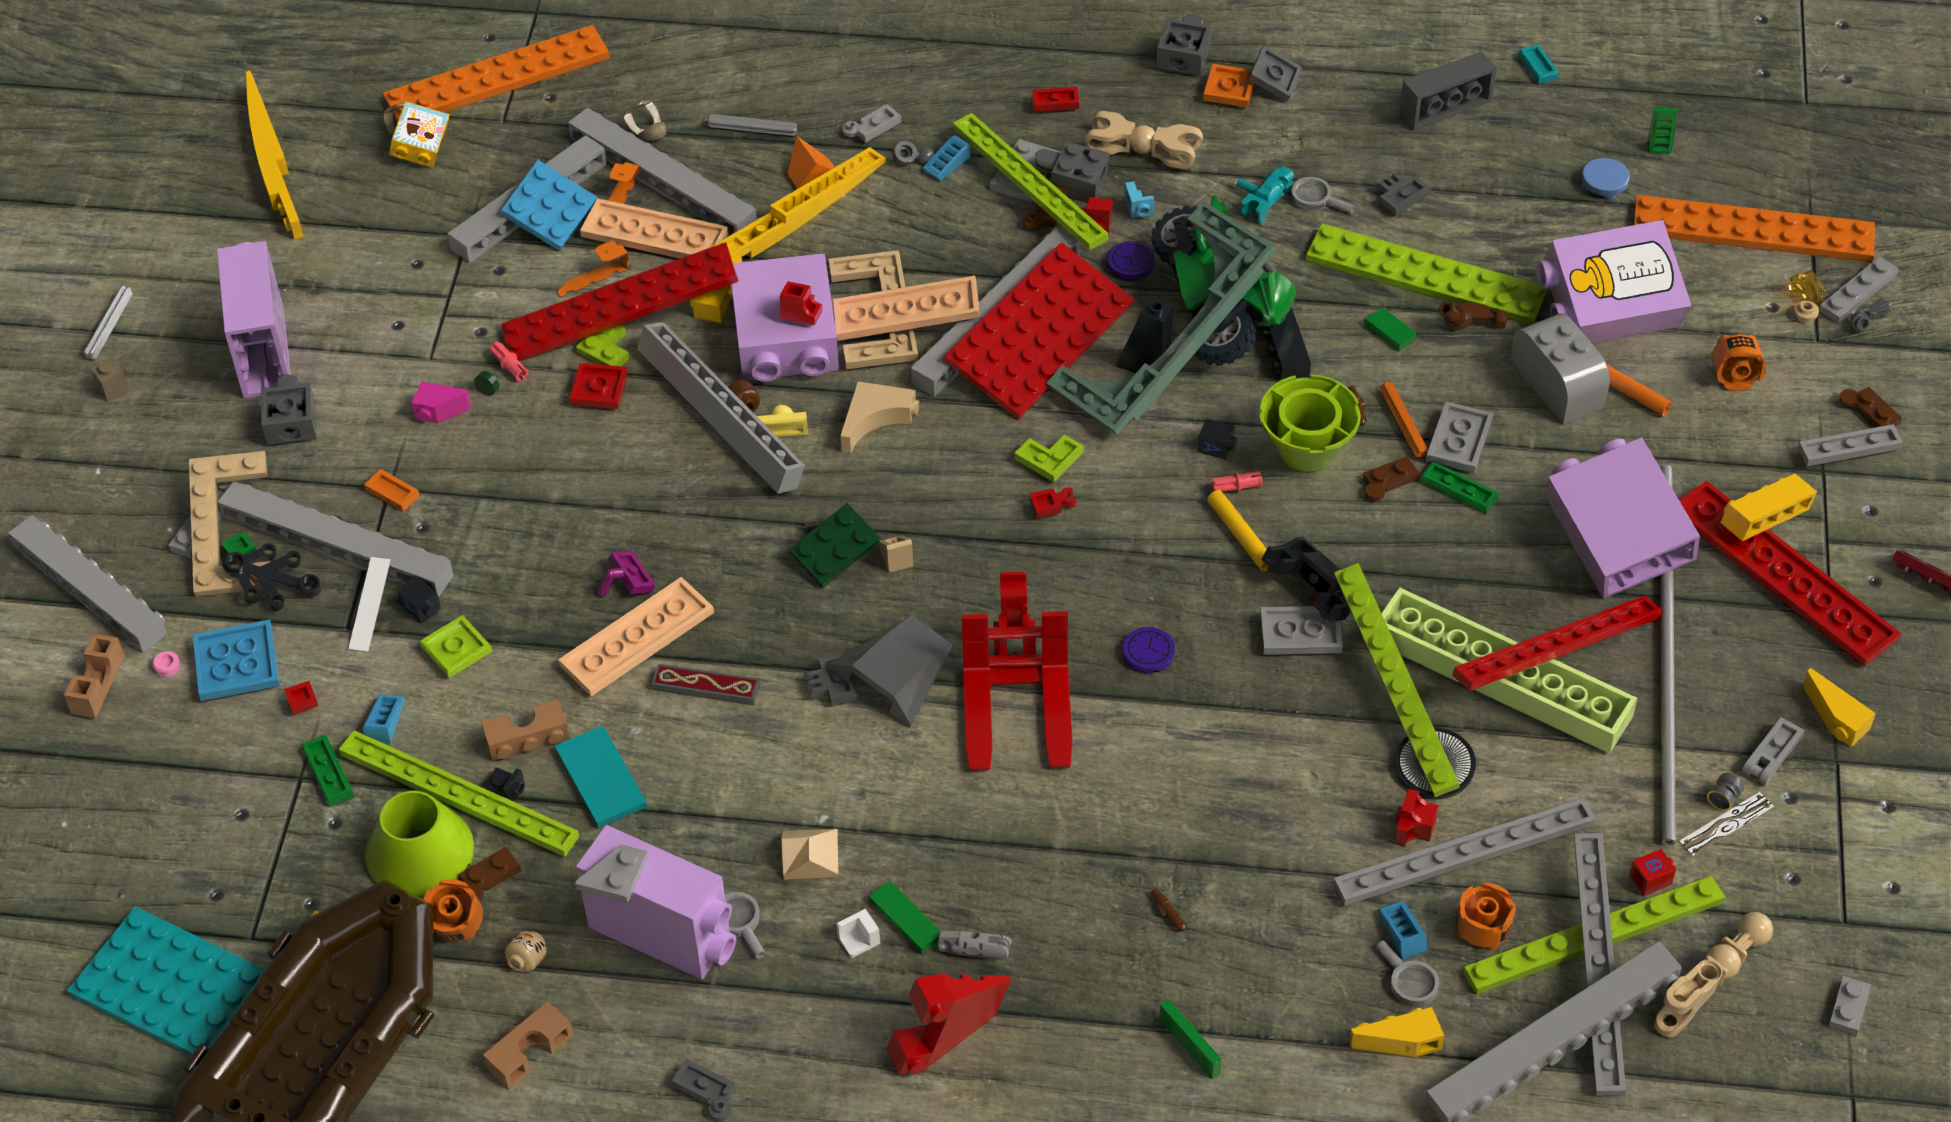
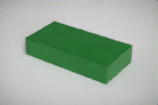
M1383 307L1365 318V326L1398 351H1401L1416 340L1417 333Z

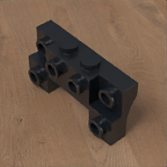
M1296 537L1283 545L1268 546L1261 560L1268 565V569L1276 575L1291 574L1317 597L1313 606L1325 620H1346L1351 611L1334 572L1341 570L1304 537Z

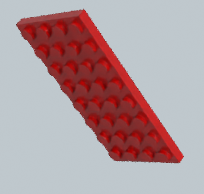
M1060 242L944 356L943 361L1019 420L1051 388L1047 385V382L1061 365L1070 369L1133 305L1135 299L1064 243Z

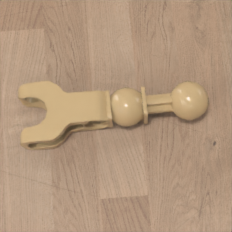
M1749 912L1743 915L1738 922V935L1733 940L1724 937L1720 944L1708 950L1703 961L1698 963L1686 976H1681L1673 983L1664 997L1665 1005L1658 1012L1654 1021V1027L1660 1034L1672 1038L1680 1033L1692 1020L1700 1007L1714 994L1717 986L1720 987L1724 979H1730L1738 973L1747 956L1746 950L1750 946L1761 947L1770 941L1773 936L1772 921L1765 914ZM1668 1015H1672L1676 1018L1677 1024L1667 1026L1663 1020Z

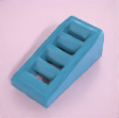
M952 136L923 167V172L940 182L971 158L970 145L959 137Z
M378 695L363 726L364 735L390 745L405 702L404 697Z
M1404 901L1378 909V914L1403 959L1427 951V936ZM1403 914V916L1391 920V917Z

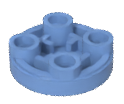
M1597 158L1591 160L1583 168L1582 188L1601 195L1606 200H1613L1617 194H1620L1627 188L1630 176L1629 171L1625 165L1614 159Z

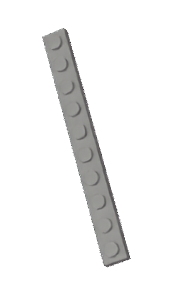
M1582 798L1335 877L1333 885L1344 906L1594 826L1596 818L1585 799Z
M1603 833L1574 834L1587 988L1615 970ZM1618 1018L1610 1024V1027L1600 1035L1595 1033L1591 1036L1596 1096L1625 1095L1626 1093L1620 1019Z

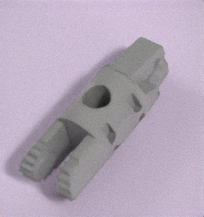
M941 931L938 947L939 951L959 956L1004 960L1008 958V949L1012 941L1007 936L997 934Z

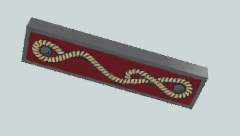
M665 664L657 665L652 681V690L754 705L760 687V679Z

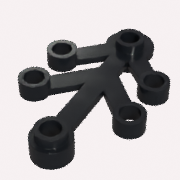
M267 543L260 549L246 555L239 552H231L223 559V571L227 575L237 578L244 590V600L250 604L256 603L259 600L260 592L257 587L251 584L247 574L257 577L269 598V607L274 611H279L284 607V597L278 593L272 581L300 589V592L307 597L315 596L320 590V580L314 574H306L298 578L277 572L287 566L297 568L301 564V555L297 551H289L286 556L271 561L276 557V547L273 544ZM271 550L273 553L265 554L264 551ZM295 557V558H297L298 560L295 561V562H292V561L289 560V558ZM261 559L271 561L262 566L252 564ZM238 564L240 567L234 568L231 565ZM306 586H313L314 589L309 590V589H306L305 587H306ZM253 592L256 596L249 597L247 594ZM273 600H280L281 603H280V604H273L272 601H273Z

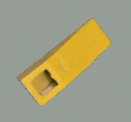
M1432 1007L1425 1009L1417 1008L1404 1015L1388 1016L1378 1022L1357 1025L1351 1029L1349 1044L1353 1049L1418 1057L1442 1050L1444 1033Z

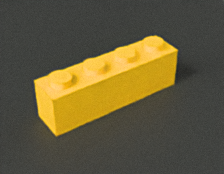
M1796 474L1786 478L1782 477L1771 485H1765L1760 490L1753 493L1749 492L1738 500L1730 501L1724 508L1725 513L1720 523L1744 541L1808 511L1817 491Z

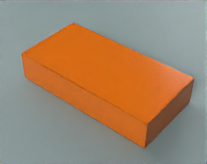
M382 469L378 470L364 484L365 491L402 512L419 497L418 489Z

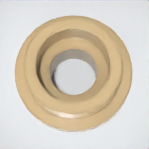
M1800 301L1795 305L1794 313L1798 321L1810 323L1817 318L1819 308L1813 302Z

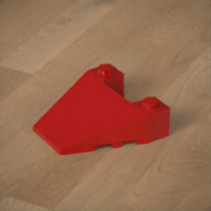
M941 973L916 978L908 997L921 1023L928 1024L893 1031L886 1049L899 1076L910 1073L918 1074L926 1070L996 1016L1011 983L1010 977L982 975L980 977L981 980L971 979L969 975L961 974L960 979L950 978L949 974Z

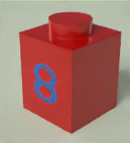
M1659 849L1633 860L1629 876L1641 894L1646 896L1672 885L1676 866L1674 861L1667 857L1662 849Z

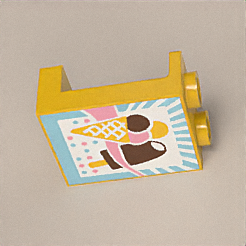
M405 101L391 141L389 155L433 168L442 138L447 130L450 114Z

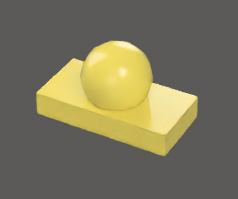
M780 404L771 410L770 415L757 416L776 437L808 435L806 412L793 413L790 407Z

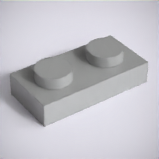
M1843 976L1829 1028L1857 1036L1871 984Z

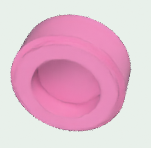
M172 651L161 652L153 659L154 670L161 677L173 676L181 667L178 655Z

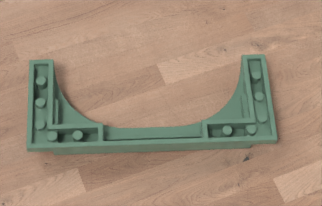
M1205 201L1201 202L1189 216L1188 220L1198 229L1210 245L1215 262L1214 283L1209 288L1210 294L1202 309L1170 347L1153 364L1149 366L1145 363L1136 374L1115 381H1094L1080 377L1061 365L1047 382L1049 387L1086 416H1091L1117 435L1132 418L1137 421L1259 279L1263 274L1261 267L1276 251L1273 244Z

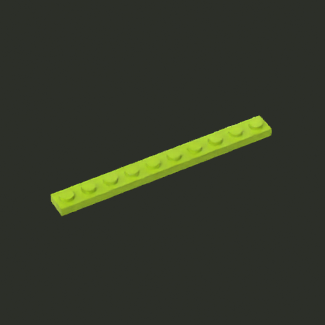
M973 113L953 122V128L960 136L1089 251L1109 240L1108 232Z
M1359 563L1334 572L1335 578L1434 797L1460 788L1457 777Z
M355 730L339 748L340 756L413 789L425 792L435 799L565 857L579 838L578 830Z
M1709 876L1611 912L1613 944L1718 906L1724 903L1726 897L1714 878ZM1581 924L1464 967L1463 973L1477 995L1583 956Z

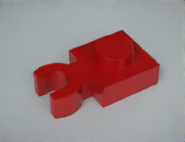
M1071 487L1062 489L1060 493H1055L1054 488L1030 493V502L1036 518L1061 513V507L1074 508L1076 506V497L1067 498L1073 496V489Z

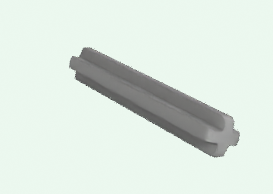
M710 114L708 118V126L712 128L796 136L797 124L794 122Z
M121 286L83 351L86 359L95 360L133 294L130 287Z

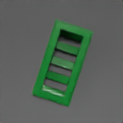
M1677 108L1653 109L1647 140L1648 152L1650 154L1672 153ZM1658 118H1670V120H1658Z

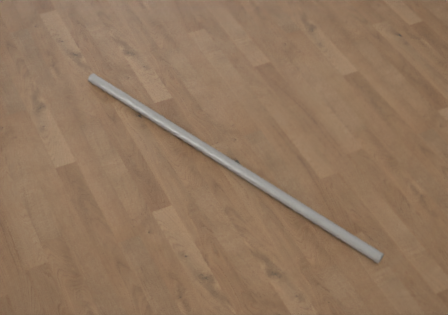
M1663 465L1660 469L1673 489L1672 467L1670 465ZM1673 570L1660 575V608L1663 610L1661 614L1662 844L1665 846L1676 844Z

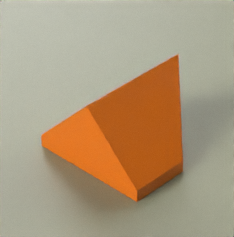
M796 135L787 177L797 190L835 167L829 158Z

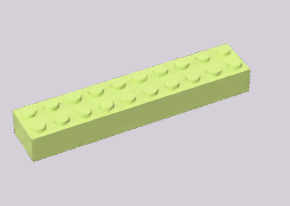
M1402 588L1398 589L1382 612V616L1400 655L1457 682L1459 681L1452 676L1454 667L1518 643ZM1555 659L1474 689L1609 754L1633 718L1637 697Z

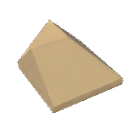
M837 829L783 831L781 839L784 880L838 877Z

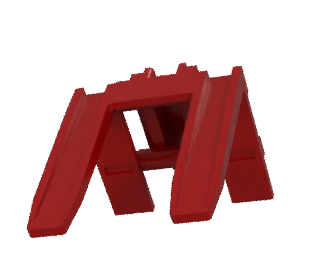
M1001 572V615H998V621H993V627L988 628V614L961 615L965 736L969 770L989 771L991 769L993 745L990 686L1016 684L1043 685L1045 740L1050 768H1070L1073 742L1068 674V611L1041 612V626H1036L1035 620H1030V614H1027L1026 572ZM1036 638H1042V655L1036 654ZM1007 639H1022L1023 654L1013 651L1012 655H1007ZM989 640H994V655H989Z

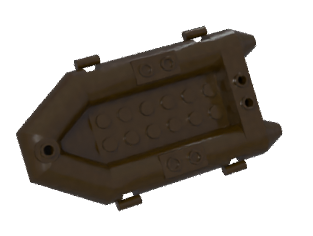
M385 879L301 921L292 934L283 931L267 952V955L273 959L222 1030L208 1048L200 1044L183 1066V1069L189 1074L175 1092L170 1122H347L409 1034L419 1039L435 1016L433 1012L426 1009L433 999L434 907L432 904ZM419 1015H421L420 1018L418 1019V1021H417V1022L415 1023V1025L413 1026V1028H411V1025L414 1023V1021L416 1020V1018H417Z

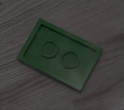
M846 503L789 549V553L824 588L881 541L874 530Z

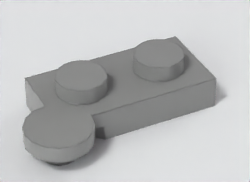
M886 104L861 118L860 123L854 121L846 122L842 127L843 134L847 137L858 136L866 143L900 124L901 115Z

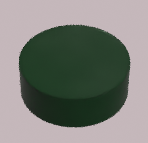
M482 371L474 379L476 388L485 395L491 396L499 389L497 378L490 372Z

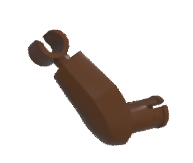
M1447 301L1439 306V313L1445 317V324L1451 329L1461 330L1471 324H1487L1488 320H1493L1495 328H1505L1507 323L1504 311L1498 310L1490 313L1491 307L1472 302H1465L1454 306L1451 302L1448 303Z

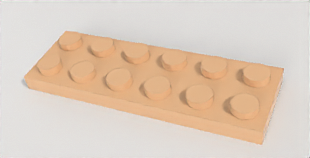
M597 198L580 229L581 237L606 243L614 240L617 245L622 244V246L683 258L708 249L727 238L729 229L728 226Z
M975 276L833 299L835 329L838 341L980 317Z
M680 577L558 659L559 666L592 697L712 615L714 608L689 583Z

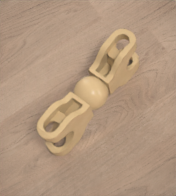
M1099 111L1092 120L1093 129L1088 131L1084 138V146L1110 153V155L1118 152L1129 153L1131 148L1139 154L1152 152L1151 157L1159 158L1169 167L1188 169L1194 163V150L1201 145L1203 134L1199 128L1183 124L1172 125L1166 128L1157 127L1156 132L1147 125H1139L1135 128L1134 122L1127 121L1119 113ZM1099 120L1106 121L1108 125L1101 124ZM1191 135L1195 137L1196 140L1185 139V137ZM1091 139H1096L1102 142L1100 144H1095L1091 141ZM1179 155H1185L1188 159L1184 160Z

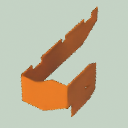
M627 162L623 165L615 163L610 172V179L617 180L618 183L608 201L625 203L628 197L625 194L628 190H632L635 184L634 177L639 173L638 165Z
M612 240L598 246L594 251L601 261H610L617 257H620V259L568 280L557 291L559 296H566V292L571 290L575 292L590 286L591 282L597 283L609 278L611 273L616 271L620 273L628 270L627 262L629 256L622 244L617 245Z

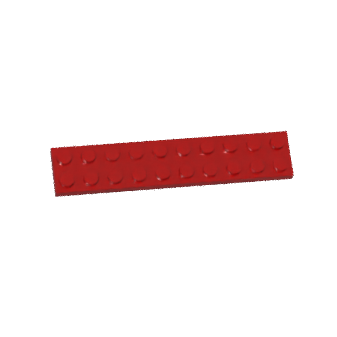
M724 242L501 323L506 347L510 353L517 355L518 361L731 285L739 282L728 245Z
M1707 480L1679 500L1703 539L1863 666H1866L1900 639L1901 633L1769 529L1744 541L1739 539L1720 523L1725 513V506L1732 500Z

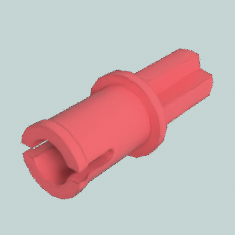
M494 342L490 347V352L500 361V366L503 369H507L517 381L524 380L529 370L517 360L515 353H510L502 343Z
M1260 471L1245 474L1234 472L1232 476L1213 478L1211 481L1212 490H1221L1222 492L1235 490L1240 492L1241 489L1261 487L1262 476H1259L1261 475Z

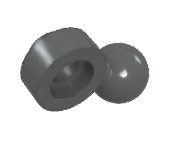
M900 141L894 147L892 153L894 160L900 165H909L914 159L918 160L920 164L926 165L935 155L934 151L929 147L917 150L910 141ZM900 152H905L907 157H902Z

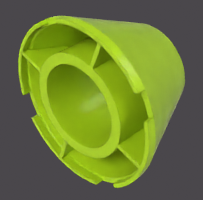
M1311 374L1310 378L1296 379L1295 375L1277 382L1265 393L1260 405L1261 424L1280 457L1289 467L1303 472L1318 471L1329 465L1357 432L1361 414L1357 398L1345 385L1329 377Z
M421 791L402 792L386 802L365 848L366 867L376 884L386 879L419 898L425 897L426 892L430 888L433 889L439 885L440 881L448 879L460 880L459 873L463 872L468 865H471L474 856L473 835L464 819L431 795ZM429 830L425 834L415 838H402L406 834L411 833L413 831Z

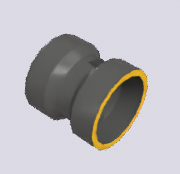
M1722 773L1716 781V786H1713L1707 793V799L1715 808L1728 811L1734 805L1735 798L1739 797L1743 792L1744 784L1737 776L1731 773Z

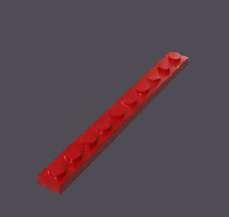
M1642 596L1456 666L1452 676L1469 691L1657 620L1661 617L1663 610L1646 596Z

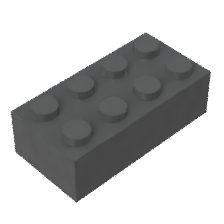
M1481 51L1403 80L1400 115L1412 130L1415 131L1492 102L1496 67Z

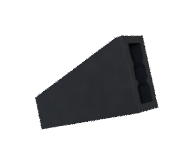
M1153 298L1148 300L1116 363V367L1137 373L1145 363L1150 366L1162 356L1171 345L1172 304Z

